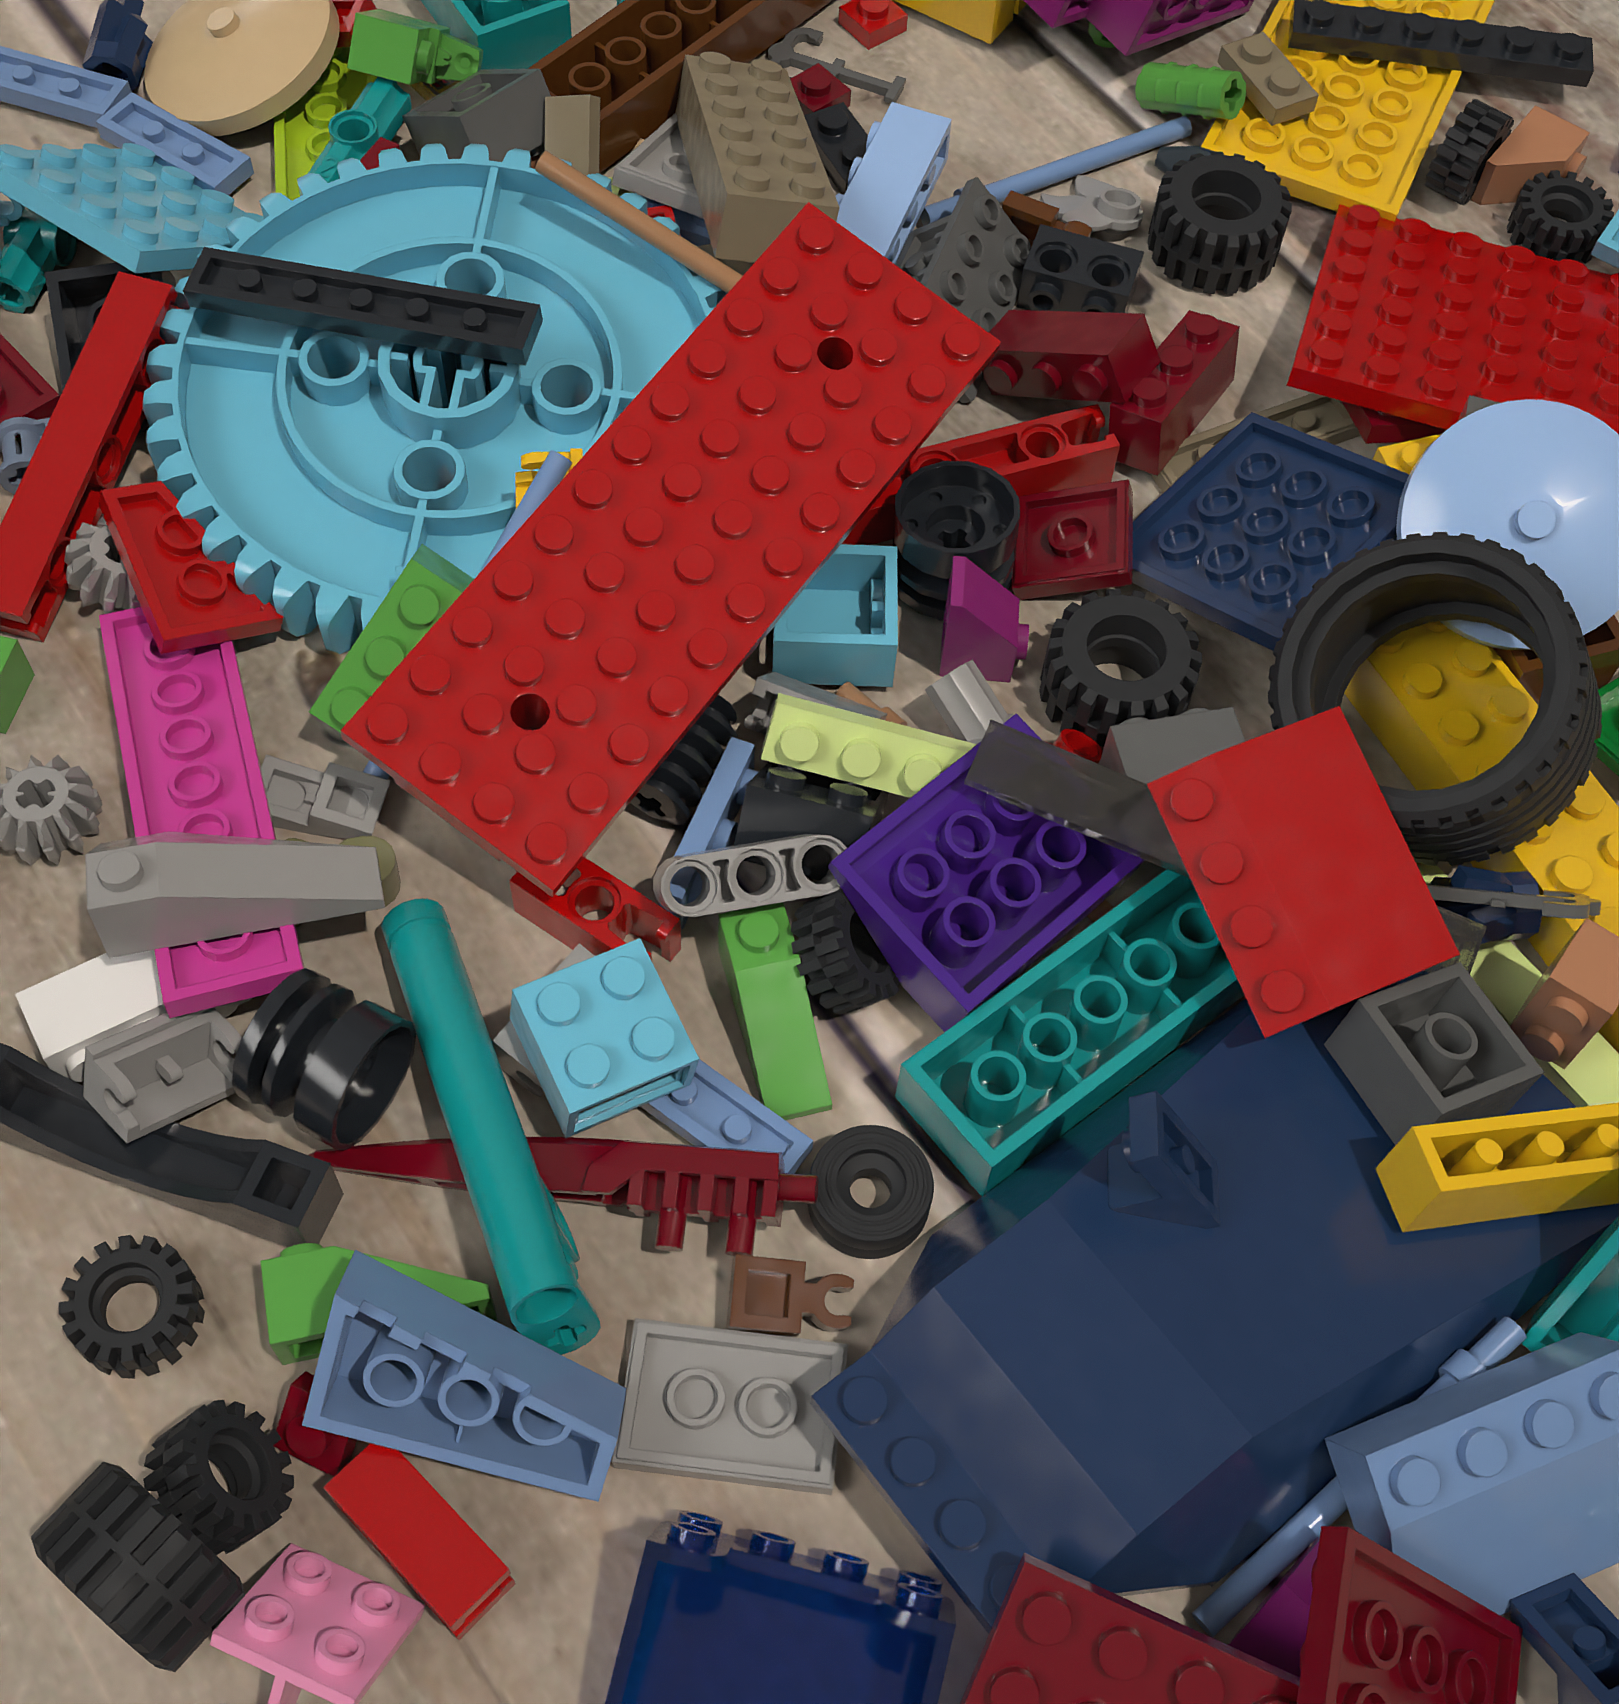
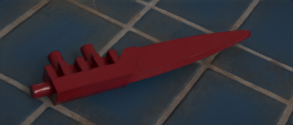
M526 1137L538 1172L555 1200L593 1203L594 1205L623 1207L627 1204V1209L634 1212L636 1216L650 1217L651 1213L659 1214L655 1248L664 1251H683L687 1216L702 1217L705 1222L719 1223V1219H729L725 1254L735 1256L736 1254L753 1256L757 1222H765L767 1226L781 1227L784 1201L816 1204L818 1176L785 1173L782 1152L598 1138ZM451 1138L352 1146L348 1150L332 1148L317 1150L309 1154V1156L331 1163L334 1171L404 1183L468 1191Z

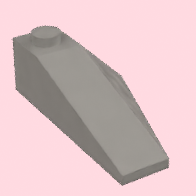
M163 832L101 843L85 854L87 910L109 958L385 908L376 847Z

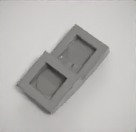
M270 755L265 756L261 766L274 827L333 838L348 839L372 836L389 789V780L332 762L328 763L324 773Z

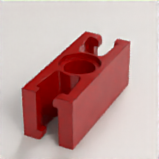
M587 858L583 859L563 884L567 888L566 894L563 896L556 894L553 897L549 896L518 871L509 880L514 911L572 950L580 943L593 955L597 956L626 944L624 939L628 934H634L661 949V956L669 962L681 950V925L678 917ZM594 910H602L609 913L607 917L600 920L583 918L586 913ZM647 951V953H648V955H649V957H650V959H651V961H652V953H650L649 951Z
M370 1443L323 1487L331 1496L335 1505L458 1640L516 1584L510 1576V1569L399 1450Z

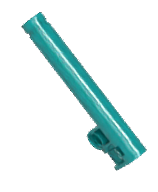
M413 899L403 902L392 908L384 917L381 925L382 932L411 1020L414 1024L493 1268L502 1290L511 1322L521 1335L560 1355L575 1351L589 1343L601 1328L595 1308L577 1281L579 1275L575 1262L579 1261L580 1257L575 1241L562 1211L536 1167L455 937L451 932L444 907L431 899Z

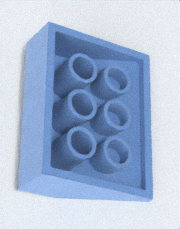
M1580 1332L1324 1438L1355 1531L1499 1615L1510 1611V1599L1572 1573H1575L1580 1579H1584L1619 1563V1342Z

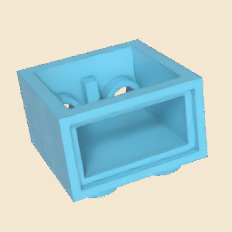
M841 544L775 624L772 672L780 673L806 684L843 685L846 682H851L854 686L893 687L898 648L897 546Z
M641 938L512 989L510 1020L565 1138L691 1084L699 1057ZM671 1074V1075L666 1076V1077H664V1078H662V1079H659V1080H657V1081H655V1082H652V1083H650V1084H647V1083H649V1082H651V1081H654V1080H656V1079H658V1078H661V1077H663V1076H665V1075ZM630 1090H633V1091H631V1092H629V1093H626V1094H624V1095H622V1096H619V1097H617V1098H615V1099H612V1100H610V1101H608V1102H605V1103H603V1104H600V1103H602V1102H604V1101H607V1100H609V1099H611V1098H614V1097H616V1096H618V1095H621V1094H623V1093H625V1092H628V1091H630Z

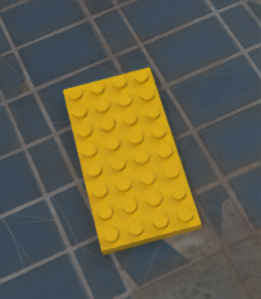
M1279 0L1262 32L1270 38L1319 94L1314 111L1271 126L1252 102L1245 97L1244 105L1237 117L1232 120L1215 119L1201 147L1216 152H1223L1224 155L1234 156V153L1245 156V160L1251 162L1257 160L1266 165L1265 170L1267 172H1275L1281 178L1280 185L1287 187L1290 196L1336 212L1339 204L1347 207L1366 205L1376 209L1381 218L1395 222L1463 71L1288 48L1290 13L1294 0ZM1496 0L1324 1L1340 5L1371 6L1386 11L1409 14L1423 13L1431 17L1454 20L1470 19L1479 23H1486Z

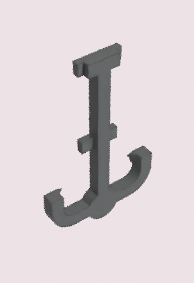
M811 28L793 29L785 36L781 43L771 45L768 50V60L778 63L782 68L791 66L805 71L819 63L842 83L884 96V101L890 104L891 102H897L906 83V78L896 76L893 83L844 68L845 60L836 58L833 64L794 52L793 48L795 45L801 42L820 46L823 41V32Z
M1426 884L1434 900L1485 904L1501 908L1506 906L1542 910V916L1586 919L1589 918V915H1600L1601 910L1600 900L1590 899L1587 895L1572 892L1544 890V895Z

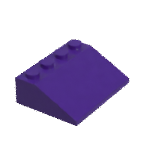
M1016 713L833 859L828 868L903 988L945 1032L1003 990L1118 890L1148 858L1150 853Z

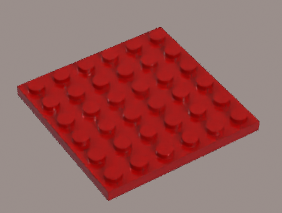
M1339 204L1286 386L1445 430L1457 423L1469 395L1500 403L1524 399L1554 401L1574 406L1590 413L1619 434V273L1610 275L1591 270L1576 260L1562 259L1557 261L1538 256L1530 249L1518 245L1504 247L1483 241L1479 236L1469 232L1451 233L1439 230L1416 218H1406L1403 220L1396 218L1394 222L1381 218L1376 209L1366 205L1347 207Z

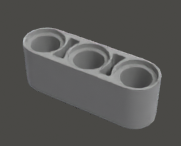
M803 834L676 855L666 859L657 868L653 877V891L657 901L665 909L687 917H697L827 895L841 888L830 869L821 880L814 883L809 881L802 870L804 854L811 847L818 845L828 853L831 862L845 851L847 847L840 840L830 835ZM754 855L765 865L766 880L758 891L746 893L739 887L736 873L739 864L745 858ZM690 866L700 874L702 890L693 902L679 904L671 894L670 882L673 875L679 869Z

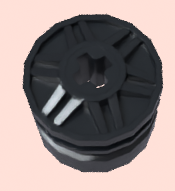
M942 461L927 465L904 479L895 495L894 538L892 546H897L898 596L917 613L938 620L944 619L953 556L967 557L1007 590L1010 589L1013 576L1012 568L1015 561L1014 547L1017 544L1020 521V504L1018 495L1007 479L991 468L969 461Z
M301 969L290 974L272 990L255 1013L241 1039L234 1060L232 1085L239 1097L253 1104L264 1105L265 1110L274 1116L287 1117L293 1114V1119L301 1131L336 1150H348L362 1141L377 1125L403 1083L415 1049L416 1031L414 1024L375 1002L364 1000L357 1004L351 989L339 984H332L330 978L314 970Z

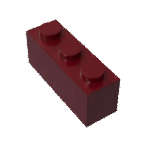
M1008 310L989 331L990 334L1001 341L996 355L982 372L991 395L1126 403L1133 395V389L1143 378L1148 377L1161 360L1145 314Z
M1191 310L1186 313L1157 348L1161 360L1159 365L1148 377L1143 378L1133 389V395L1126 403L1110 404L1108 435L1114 433L1120 444L1117 462L1156 476L1160 474L1179 450L1184 440L1191 435L1233 382L1240 326L1219 320L1208 314H1200Z

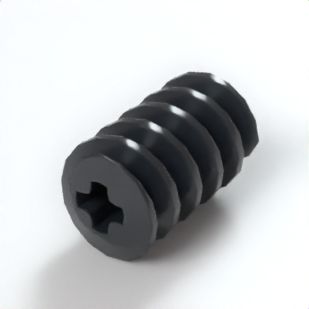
M719 694L632 799L630 802L632 805L651 817L673 825H684L688 821L690 813L687 806H696L701 801L702 792L700 788L708 787L714 774L712 769L717 768L731 737L738 739L736 731L731 726L737 721V715L729 701Z

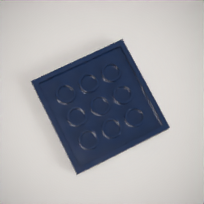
M1251 412L1133 521L1132 583L1274 651L1276 642L1281 640L1284 633L1282 628L1287 618L1293 617L1297 611L1295 608L1296 604L1302 596L1307 597L1313 590L1312 585L1321 577L1325 579L1333 572L1332 568L1341 561L1346 563L1348 560L1356 557V552L1364 548L1370 550L1380 546V542L1391 538L1394 541L1397 540L1396 527L1399 502L1410 474Z

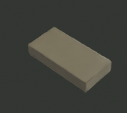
M593 95L545 97V151L550 152L559 159L572 162V167L586 176L599 173L600 97Z

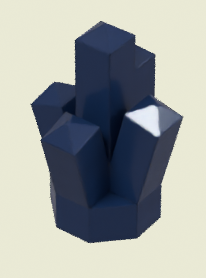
M104 0L99 5L82 66L86 70L128 81L132 92L139 84L142 70L145 67L148 53L153 44V41L145 34L148 25L141 18L144 2L142 0Z
M1459 865L1452 877H1434L1430 885L1540 895L1538 883L1528 871L1502 873ZM1434 900L1455 944L1475 942L1483 944L1489 941L1528 939L1537 934L1540 929L1542 910L1506 906L1501 908L1485 904Z

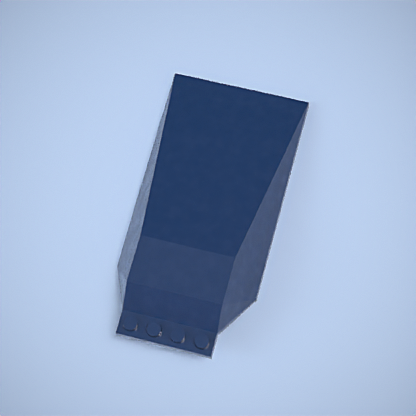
M1435 966L1430 967L1366 996L1435 972L1438 969ZM1245 998L932 1234L871 1350L811 1395L810 1404L988 1634L991 1631L1023 1553H1027L1121 1597L1207 1585L1213 1587L1337 1476L1324 1438L1416 1401L1440 1378L1438 1368L1458 1349L1469 1351L1505 1316L1516 1322L1556 1287L1617 1218L1619 1215V1203L1402 1232L1375 1170L1379 1163L1395 1147V1144L1324 1045L1358 999L1269 1038H1264ZM1543 1074L1504 1116L1575 1108L1576 1106ZM1157 1091L1217 1161L1221 1226L1204 1229L1119 1213L1109 1208L1107 1151L1111 1146L1122 1143L1123 1132L1129 1128V1097Z

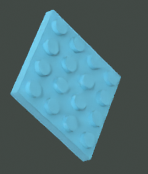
M86 143L83 145V149H67L59 145L43 144L41 150H26L9 144L0 145V192L134 273L193 269L197 262V255L205 246L219 244L231 248L225 226L232 220L244 216L259 223L264 220V217L261 215L246 213L234 206V199L229 195L216 190L202 189L193 184L195 177L188 171L156 163L154 161L155 153L141 145L124 143L122 149H109L101 145Z

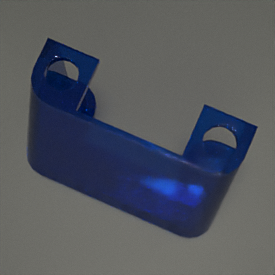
M679 1511L677 1521L661 1522L646 1540L605 1704H938L956 1628L955 1604L952 1599L941 1594L942 1581L925 1574L907 1570H899L897 1580L868 1573L869 1562L867 1560L840 1551L826 1550L823 1560L795 1553L796 1542L794 1540L771 1532L753 1530L750 1540L722 1533L723 1522L721 1520L693 1511Z

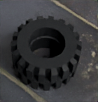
M1211 152L1209 156L1198 153L1190 155L1189 161L1179 160L1173 164L1172 171H1166L1162 177L1148 231V250L1153 251L1152 260L1156 266L1165 267L1163 274L1171 280H1181V286L1191 290L1193 287L1201 288L1203 293L1215 294L1216 290L1223 291L1225 294L1237 293L1239 287L1249 290L1257 285L1258 280L1264 281L1270 275L1272 267H1275L1292 212V203L1288 202L1290 193L1287 187L1280 185L1281 178L1275 172H1267L1265 170L1266 165L1257 160L1254 162L1245 160V156L1234 153V156L1224 155L1223 152Z
M1107 589L1105 597H1099L1095 592L1084 595L1081 606L1072 602L1064 609L1062 619L1057 618L1052 627L1040 676L1041 702L1047 703L1045 713L1050 721L1062 722L1059 732L1063 729L1078 730L1092 738L1099 746L1104 747L1110 726L1119 725L1128 719L1137 717L1152 720L1178 716L1187 711L1202 665V652L1197 651L1200 642L1195 631H1185L1188 620L1180 612L1171 614L1168 611L1169 603L1160 598L1155 602L1144 599L1146 593L1133 590L1132 595L1129 596L1122 595L1120 589ZM1096 665H1122L1134 670L1143 679L1134 681L1116 679L1103 673Z
M102 1462L31 1536L36 1555L43 1564L119 1637L148 1662L160 1669L176 1672L245 1596L240 1577L140 1483L118 1465Z

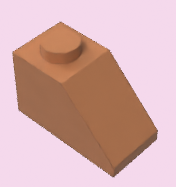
M1535 105L1487 160L1471 201L1479 205L1516 203L1528 179L1533 181L1534 176L1541 172L1548 177L1550 171L1559 170L1561 178H1566L1568 171L1578 173V177L1587 160V156L1581 154V151L1590 132Z

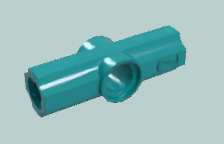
M377 77L374 82H368L350 110L339 112L330 119L328 125L330 141L308 173L319 174L327 183L339 179L338 162L349 158L360 160L380 137L391 141L404 121L402 115L412 109L410 94L405 92L398 85L397 81Z
M28 208L24 209L22 216L18 220L10 221L8 226H4V248L2 249L0 261V304L5 310L17 313H24L27 307L33 306L46 283L45 272L53 271L55 265L65 267L72 262L76 253L77 238Z

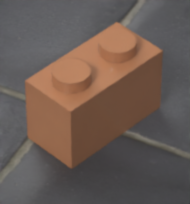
M1586 918L1540 977L1510 1025V1028L1532 1056L1543 1061L1553 1062L1565 1070L1613 1015L1619 1005V937Z

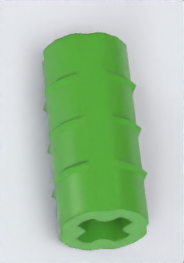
M1149 62L1143 66L1141 73L1137 77L1135 93L1142 109L1161 111L1162 114L1167 115L1172 112L1181 113L1184 117L1197 115L1203 116L1204 119L1208 120L1212 118L1232 120L1237 117L1244 105L1246 82L1241 72L1221 70L1217 66L1203 68L1197 64L1184 66L1178 65L1177 62H1169L1167 64Z

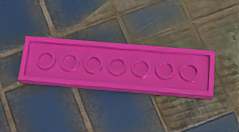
M141 606L99 615L135 836L140 837L163 832H182L277 840L234 641L231 640L160 654ZM295 924L154 949L163 1004L169 1018L269 994L290 974L304 969Z

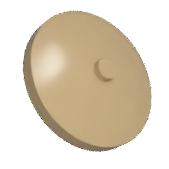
M188 0L164 24L148 53L144 71V82L149 98L154 105L211 136L229 135L256 127L292 106L321 77L333 57L339 38L340 25L337 9L332 0Z

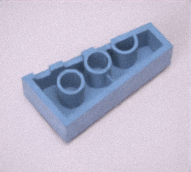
M355 1250L334 1295L302 1426L599 1502L618 1439L627 1388Z

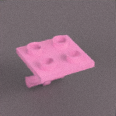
M291 1543L213 1631L210 1645L275 1676L268 1704H296L301 1689L333 1704H358L421 1619L425 1604L395 1591L388 1585L375 1582L338 1565L318 1553L310 1552Z

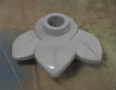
M1078 174L1074 185L1075 195L1054 196L1041 193L1040 196L1041 202L1060 208L1058 219H1062L1061 222L1080 221L1089 225L1092 228V232L1103 230L1110 234H1125L1129 230L1138 228L1143 218V211L1140 208L1141 199L1137 194Z

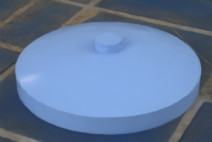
M1524 399L1507 401L1480 409L1462 418L1443 432L1430 444L1411 470L1399 502L1396 527L1397 540L1406 539V535L1420 533L1421 536H1432L1433 532H1447L1450 536H1459L1460 533L1474 535L1475 539L1481 542L1490 539L1500 543L1503 548L1508 550L1514 549L1524 555L1528 565L1532 563L1537 564L1552 581L1554 580L1562 590L1564 602H1569L1579 621L1582 634L1585 635L1606 622L1619 610V434L1590 413L1560 402ZM1465 620L1440 621L1460 636L1482 645L1506 650H1531L1512 634L1486 623Z

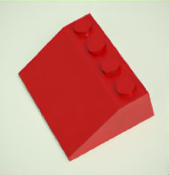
M1340 706L1218 751L1147 783L1264 1038H1269L1460 955Z

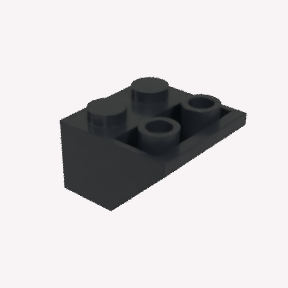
M768 761L747 784L734 846L803 834L830 835L840 840L848 848L881 822L889 792ZM818 845L811 847L805 852L802 859V870L807 878L821 880L827 875L830 864L828 853ZM754 855L747 857L743 860L765 866L764 863Z

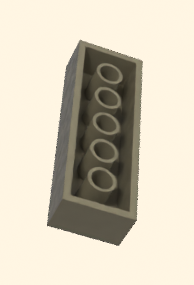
M703 52L700 56L685 54L675 113L715 258L755 263L808 202L837 221L840 207L787 70L778 63L766 59H754L749 64L731 61L726 55L717 52Z

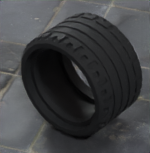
M1433 532L1432 536H1421L1420 533L1406 535V539L1394 541L1391 538L1380 542V546L1370 550L1364 548L1356 552V557L1348 560L1346 563L1344 561L1338 563L1332 568L1333 572L1325 579L1321 577L1312 585L1313 590L1307 597L1302 596L1295 606L1297 611L1292 618H1287L1282 628L1284 633L1281 640L1276 642L1273 651L1276 660L1275 664L1270 666L1268 676L1270 680L1268 704L1274 710V713L1270 715L1273 729L1277 730L1337 706L1341 707L1344 692L1358 667L1380 645L1403 631L1429 622L1465 620L1489 624L1515 636L1534 651L1543 664L1544 685L1537 713L1521 741L1498 764L1475 778L1443 789L1408 791L1379 784L1378 786L1415 862L1423 863L1424 865L1437 866L1439 861L1448 862L1450 866L1464 865V862L1474 860L1480 862L1490 859L1489 854L1499 851L1502 854L1508 853L1524 841L1529 842L1537 837V830L1545 824L1550 827L1559 818L1558 815L1566 807L1569 808L1576 798L1574 791L1577 786H1584L1598 752L1594 741L1601 738L1602 706L1598 693L1599 687L1579 621L1570 603L1564 602L1562 590L1537 564L1532 563L1528 565L1524 555L1514 549L1508 550L1503 548L1500 543L1486 539L1484 542L1476 540L1474 535L1460 533L1459 536H1450L1447 532Z

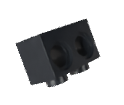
M1040 224L1023 268L1017 308L1036 311L1128 313L1136 290L1144 251Z

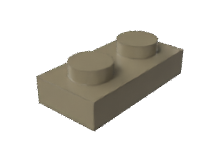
M1264 32L1221 46L1218 64L1223 70L1241 72L1246 82V97L1271 126L1314 111L1319 94Z

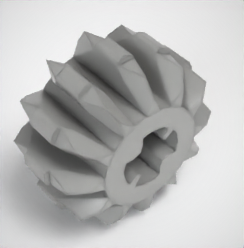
M104 516L98 521L97 527L82 523L80 529L76 532V539L70 540V545L66 547L64 562L67 563L66 580L68 589L80 591L83 607L95 603L102 604L105 614L112 613L115 608L126 610L140 607Z
M31 755L28 767L20 772L6 766L5 777L8 782L0 784V847L9 854L18 853L20 858L30 865H33L43 854L47 856L49 861L58 865L61 851L68 848L83 853L84 843L81 836L99 834L98 826L100 823L96 815L103 811L101 807L102 800L97 790L92 788L93 783L88 773L82 770L80 766L70 768L68 762L59 755H56L45 766L42 765L40 760Z

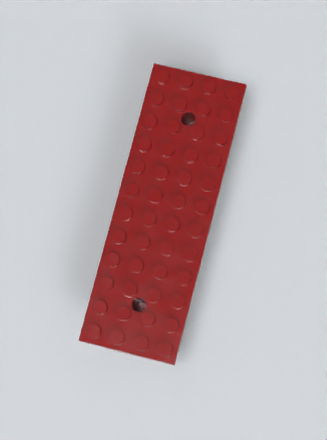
M808 202L340 730L342 739L392 776L397 785L498 861L503 860L549 896L553 897L996 355L1001 341Z

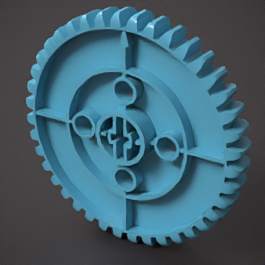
M441 143L426 144L421 149L420 161L407 162L401 150L392 148L381 150L379 154V167L366 170L360 160L349 158L338 162V180L327 183L319 174L308 173L297 179L300 197L293 201L282 193H270L259 200L264 220L260 223L247 216L237 217L225 226L231 248L219 244L205 246L540 304L543 322L526 366L189 307L183 292L189 276L180 279L174 288L178 294L176 298L177 307L183 309H171L166 313L159 332L165 344L159 345L149 352L146 372L152 385L144 391L143 411L150 427L147 430L146 443L158 473L157 481H162L179 500L176 507L184 519H196L206 530L202 538V550L208 560L215 562L226 561L227 564L234 562L236 564L234 569L235 580L239 590L245 595L255 594L263 604L270 602L275 607L276 612L284 617L281 625L282 629L296 637L309 634L319 625L326 650L338 654L349 651L421 544H424L475 579L516 510L515 472L530 471L521 468V456L530 452H550V450L570 452V448H582L584 456L727 294L536 172L531 167V156L528 150L514 148L506 153L502 162L489 161V152L485 144H469L464 148L461 159H448L446 149ZM561 159L568 165L572 166V162ZM599 173L587 175V177L612 192L610 178ZM624 193L620 196V198L648 215L646 199L637 193ZM657 216L653 218L680 235L679 226L669 217Z

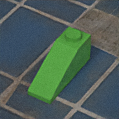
M780 902L718 914V951L760 1102L784 1120H791L832 1110V1100L804 975L800 976L796 966L801 964L799 954H793L791 943L795 940L793 933H791V926L784 903Z
M303 1243L285 1248L280 1252V1257L260 1261L269 1344L282 1365L319 1358L334 1295L352 1258L353 1250L337 1246L323 1248L320 1244ZM365 1254L494 1321L497 1320L495 1304L489 1284Z

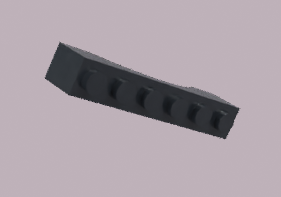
M0 1043V1140L286 1247L303 1243H320L344 1195L331 1163L268 1140L218 1135L174 1122L126 1143L83 1097V1085L38 1063L15 1048Z

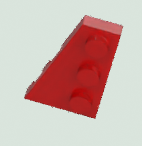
M162 481L101 490L99 507L160 654L280 631L284 617L276 612L275 607L270 602L263 604L255 594L245 595L239 590L234 573L236 564L234 562L227 564L226 561H210L203 554L202 538L206 530L196 519H184L176 507L179 500Z

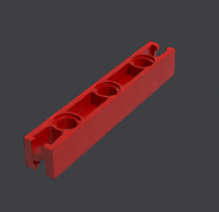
M120 271L113 282L0 525V631L43 643L68 590L66 580L67 563L64 562L66 547L70 545V540L76 539V532L80 529L82 523L93 526L97 525L102 514L99 507L101 490L114 487L144 421V391L152 385L146 372L149 352L159 345L165 344L159 332L167 311L183 309L173 306L178 294L171 284Z
M1097 403L919 448L841 544L872 545L893 539L895 495L904 479L921 467L942 461H969L993 469L1010 482L1018 496L1111 482L1120 444L1114 433L1105 435L1103 441H1098L1101 427H1105V416Z

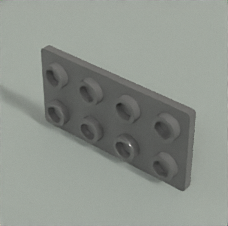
M975 177L966 182L951 215L910 232L895 265L989 332L1008 310H1012L1020 291L1023 268L1031 250V245L1003 211L996 197L990 194L978 177ZM983 372L979 374L959 399L961 403L965 404L975 399L984 378Z

